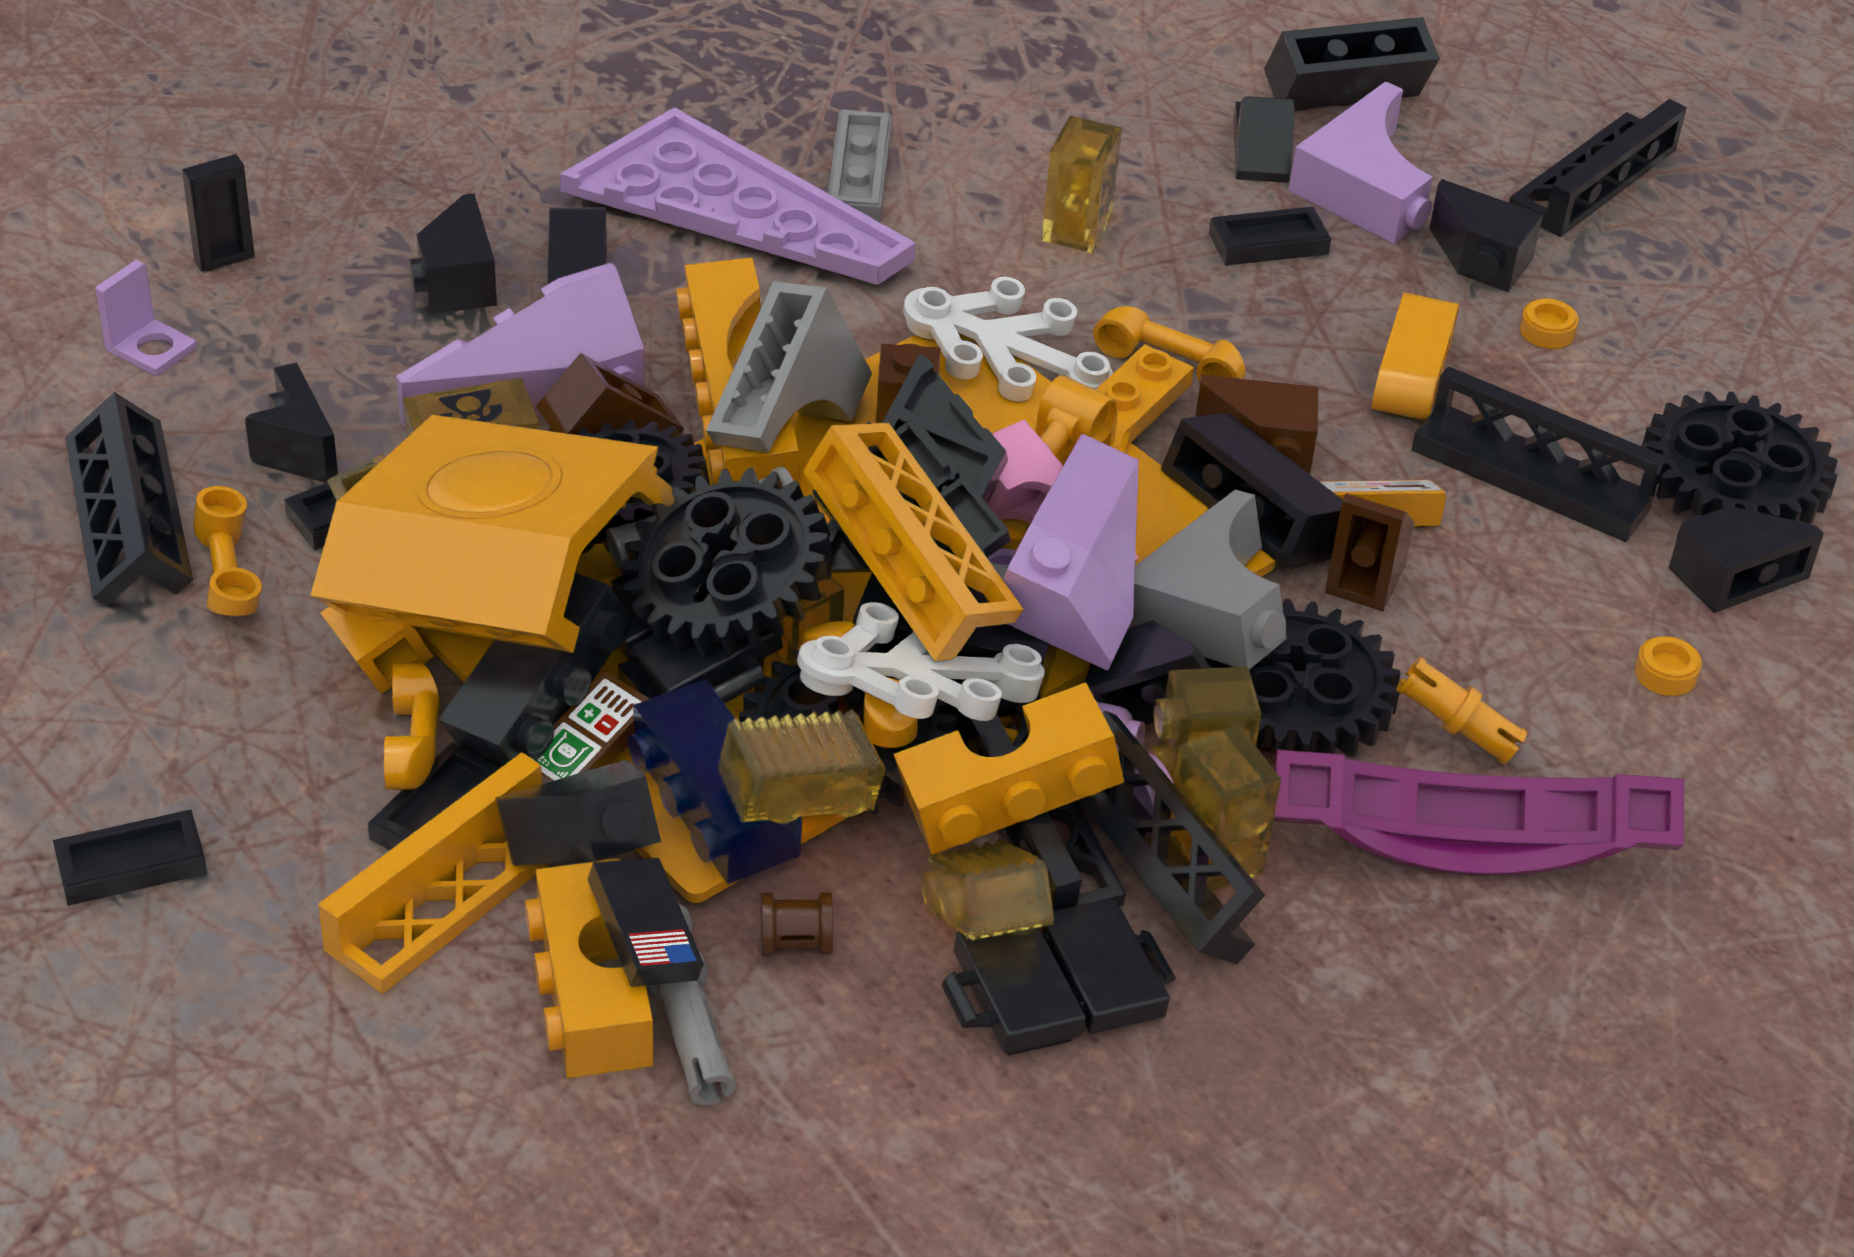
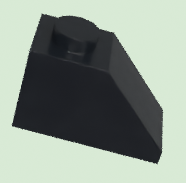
M1442 179L1437 185L1429 229L1458 274L1509 292L1533 260L1543 215Z
M475 193L464 194L416 235L418 258L408 260L413 293L423 292L429 314L497 306L494 256Z
M1728 506L1703 516L1692 517L1688 521L1681 523L1669 569L1713 613L1808 579L1824 532L1816 525Z
M1154 620L1128 628L1109 670L1107 671L1091 663L1085 680L1097 702L1123 707L1132 715V720L1144 722L1145 725L1224 702L1228 696V690L1195 645Z
M628 760L495 797L511 863L514 866L595 862L661 842L646 776Z

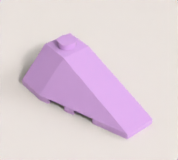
M608 263L558 278L540 289L544 295L543 298L516 314L508 308L493 317L496 323L495 327L470 342L457 339L397 375L401 425L404 429L418 428L432 414L440 415L451 412L454 418L463 419L459 413L442 404L439 398L486 389L491 390V396L483 409V415L487 416L490 413L489 406L501 404L503 408L501 414L492 421L542 416L536 405L580 353L645 387L644 347L616 267L612 263ZM472 396L462 397L456 403L457 408L465 412L475 411L481 405L479 399ZM475 414L467 417L468 420L480 418L479 415Z
M1081 434L1006 570L1003 581L1024 609L1016 622L1008 625L1108 671L1133 619L1139 459Z

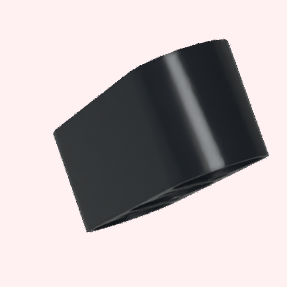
M606 207L549 208L547 285L558 278L607 264Z

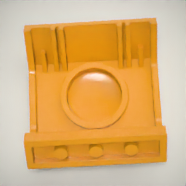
M432 414L336 502L310 596L345 615L573 653L580 627L563 616L577 563L584 548L620 508H625L626 502L630 497L640 498L650 507L652 504L657 503L668 507L674 504L673 488L656 475L658 469L654 466L659 446Z

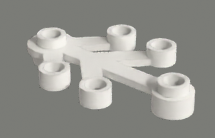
M996 278L991 284L990 291L951 296L943 289L926 287L910 292L905 298L903 314L909 330L921 338L936 341L946 359L945 369L951 376L964 380L976 377L979 373L984 354L999 380L998 390L1000 394L1008 400L1016 402L1028 400L1032 396L1036 381L1034 370L1025 364L1016 363L1013 356L1057 374L1066 375L1093 389H1097L1113 374L1110 362L1099 353L1083 352L1076 358L1027 338L1029 336L1049 333L1056 336H1064L1071 333L1077 316V308L1066 299L1052 298L1047 300L1040 313L983 320L973 316L993 311L1001 314L1017 313L1021 309L1025 288L1020 281L1014 278ZM958 333L975 339L978 346L969 341H962Z
M875 602L865 603L860 607L855 627L841 638L837 636H822L817 640L808 641L800 647L797 663L801 669V681L811 690L824 695L841 696L848 694L853 686L894 705L900 713L917 719L930 717L933 714L938 698L956 707L963 715L979 721L991 720L996 716L1001 698L1017 703H1027L1035 700L1045 673L1041 665L1042 658L1040 654L1034 649L1020 644L1005 646L1003 651L996 654L994 658L956 656L952 660L934 661L915 632H913L888 653L867 652L876 643L892 641L899 619L898 613L893 608ZM885 676H892L900 681L897 683ZM951 679H967V680H965V681L963 682V684L961 685V684H959V683H957V682H955V681H953V680H951Z

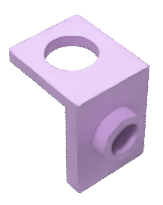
M134 260L96 286L95 290L105 350L158 376L197 348L195 339L154 319L146 264ZM152 340H164L172 344V347L167 352L158 355L144 354L139 350L144 343Z

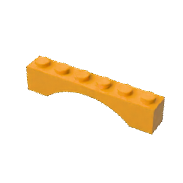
M753 258L684 265L686 287L676 288L679 321L682 323L685 351L689 357L692 385H695L698 416L702 418L705 451L709 455L712 485L718 484L722 469H728L734 482L740 481L748 468H754L758 480H761L771 474L773 469L784 467L790 473L793 481L798 482L801 488L799 448L791 417L779 432L769 452L715 445L706 431L761 309L760 287Z

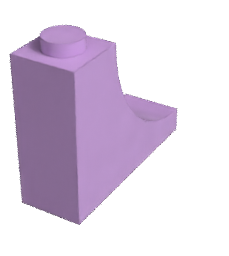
M1384 82L1295 147L1289 191L1395 244L1413 229H1420L1427 221L1432 209V202L1428 199L1433 177L1412 165L1392 144L1390 137L1396 132L1403 89Z

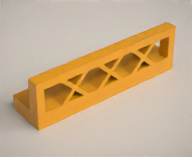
M889 423L830 426L803 473L934 661L955 659L976 627L1015 623L1023 612V607ZM877 446L887 461L872 454L867 447ZM899 491L915 499L921 508L904 500ZM932 538L949 546L955 555L938 547ZM967 586L984 594L989 603H978Z
M521 752L318 903L324 951L378 992L384 994L536 875V869L546 868L549 864L514 866L511 863L495 797L542 784L541 765ZM505 862V870L494 879L465 880V872L476 863ZM455 900V909L443 918L414 919V911L426 901ZM404 939V948L382 965L362 951L375 940Z

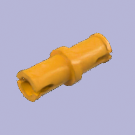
M1421 656L1406 671L1405 675L1408 678H1402L1396 688V691L1400 694H1405L1442 720L1441 728L1451 735L1459 732L1495 757L1502 765L1508 763L1518 751L1519 747L1515 745L1516 742L1523 743L1528 731L1526 729L1518 727L1481 701L1483 693L1473 686L1464 689L1428 664Z

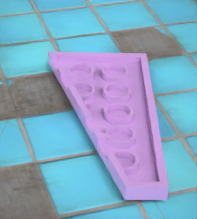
M675 107L560 173V192L879 285L915 261L916 243Z

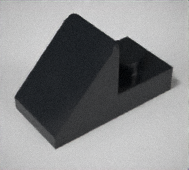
M1246 96L1243 97L1241 102H1235L1233 126L1236 179L1289 183L1295 110L1293 100Z
M297 362L273 368L276 393L268 394L269 409L249 414L245 418L250 459L261 466L324 483L339 479L334 433Z

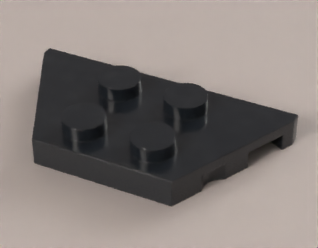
M919 354L882 423H889L894 431H896L912 418H916L958 468L960 477H965L982 499L987 502L1008 462L1007 452L987 428H983L974 418L973 411L958 393L955 395L936 373L932 362L927 357ZM830 520L828 523L831 533L829 539L834 550V557L826 561L831 573L872 572L865 564L862 556L853 549Z

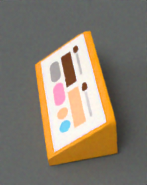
M1431 480L1319 481L1341 499L1347 493L1405 511L1415 521L1414 527L1441 525L1446 494L1443 488Z

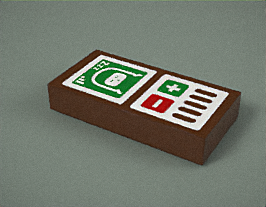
M605 670L589 687L585 698L580 703L572 705L553 725L554 739L543 756L539 759H533L542 767V784L612 764L658 715L653 701Z

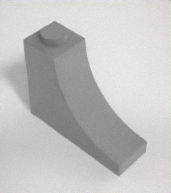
M773 281L706 429L715 445L769 452L779 432L796 411L801 415L852 422L872 372L827 287Z
M1234 490L1135 565L1133 619L1129 628L1154 620L1195 645L1203 657L1247 671L1287 639L1280 585L1254 574L1245 567L1247 562L1262 548L1255 495Z

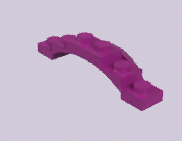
M1277 750L1274 754L1271 822L1327 825L1339 836L1368 852L1394 862L1422 869L1455 874L1489 876L1540 873L1590 863L1630 847L1665 850L1680 849L1684 846L1685 779L1616 774L1614 777L1595 778L1471 775L1373 764L1346 759L1343 754Z

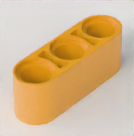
M1403 292L1378 373L1371 409L1422 421L1429 417L1436 398L1440 375L1443 373L1460 304Z

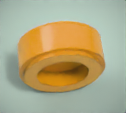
M1550 298L1537 299L1524 307L1519 329L1521 335L1531 344L1546 349H1559L1570 345L1574 341L1579 317L1571 306L1562 301Z
M1669 636L1654 637L1641 645L1634 671L1638 681L1647 689L1661 695L1679 696L1690 692L1696 686L1702 667V659L1693 646L1681 639Z

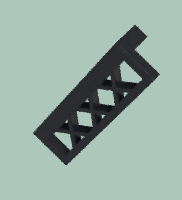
M1668 99L1642 119L1626 112L1510 196L1509 203L1542 214L1543 218L1540 227L1562 237L1676 151L1687 107ZM1534 201H1549L1548 207L1546 208Z
M1449 366L1440 375L1433 412L1415 432L1411 451L1624 542L1629 540L1651 509L1665 459L1664 455ZM1454 391L1471 397L1481 413L1472 416L1451 407ZM1514 415L1525 420L1534 436L1524 438L1513 433L1504 417ZM1569 438L1580 443L1589 458L1579 461L1567 456L1557 440ZM1624 461L1643 469L1644 474L1640 486L1622 479L1612 463Z
M114 392L65 437L92 597L106 606L112 603L142 575L175 595L193 580L161 421ZM99 437L93 453L90 454L89 445ZM107 468H109L110 470H109V472H108V474H107V477H106V479H105V481H104V483H103V486H102L100 492L97 493V490H98L99 485H100V483H101V481H102V479H103V476H104V474H105ZM114 508H117V511L110 524V527L107 533L104 534V530L111 517V514ZM122 548H124L126 559L113 569Z
M967 679L952 680L962 685ZM1001 698L996 716L988 721L971 719L953 706L952 715L956 716V731H959L965 746L977 755L998 757L1009 754L1022 746L1029 736L1022 708L1026 703L1011 702ZM1011 716L1018 730L1013 743L1009 739L999 718ZM1077 800L1039 814L1031 819L999 829L1041 913L1115 898L1119 906H1123L1126 892ZM1051 818L1067 824L1071 831L1066 845H1064ZM1078 870L1093 875L1100 889L1079 894L1082 877Z
M1105 710L1102 714L1114 734L1115 742L1119 747L1118 755L1124 783L1105 789L1095 795L1079 799V801L1197 950L1201 953L1238 964L1255 945L1239 924L1262 900L1265 894L1120 718ZM1135 768L1140 772V774H1134ZM1150 785L1155 791L1153 818L1134 796L1133 786ZM1171 812L1176 816V819H1171ZM1187 830L1192 836L1190 863L1169 839L1170 831ZM1210 858L1215 865H1208V859ZM1225 876L1237 891L1225 906L1207 886V877Z

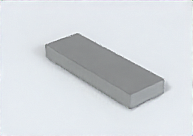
M839 110L828 194L874 220L881 222L892 114Z

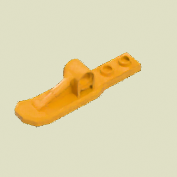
M1144 344L1097 389L1084 385L1066 375H1059L1050 383L1041 399L1037 414L1036 434L1048 445L1054 456L1063 466L1081 434L1127 454L1129 444L1192 385L1194 367L1169 356L1163 351ZM1019 519L1001 520L1008 529L1011 539L1002 548L1017 551L1030 524Z

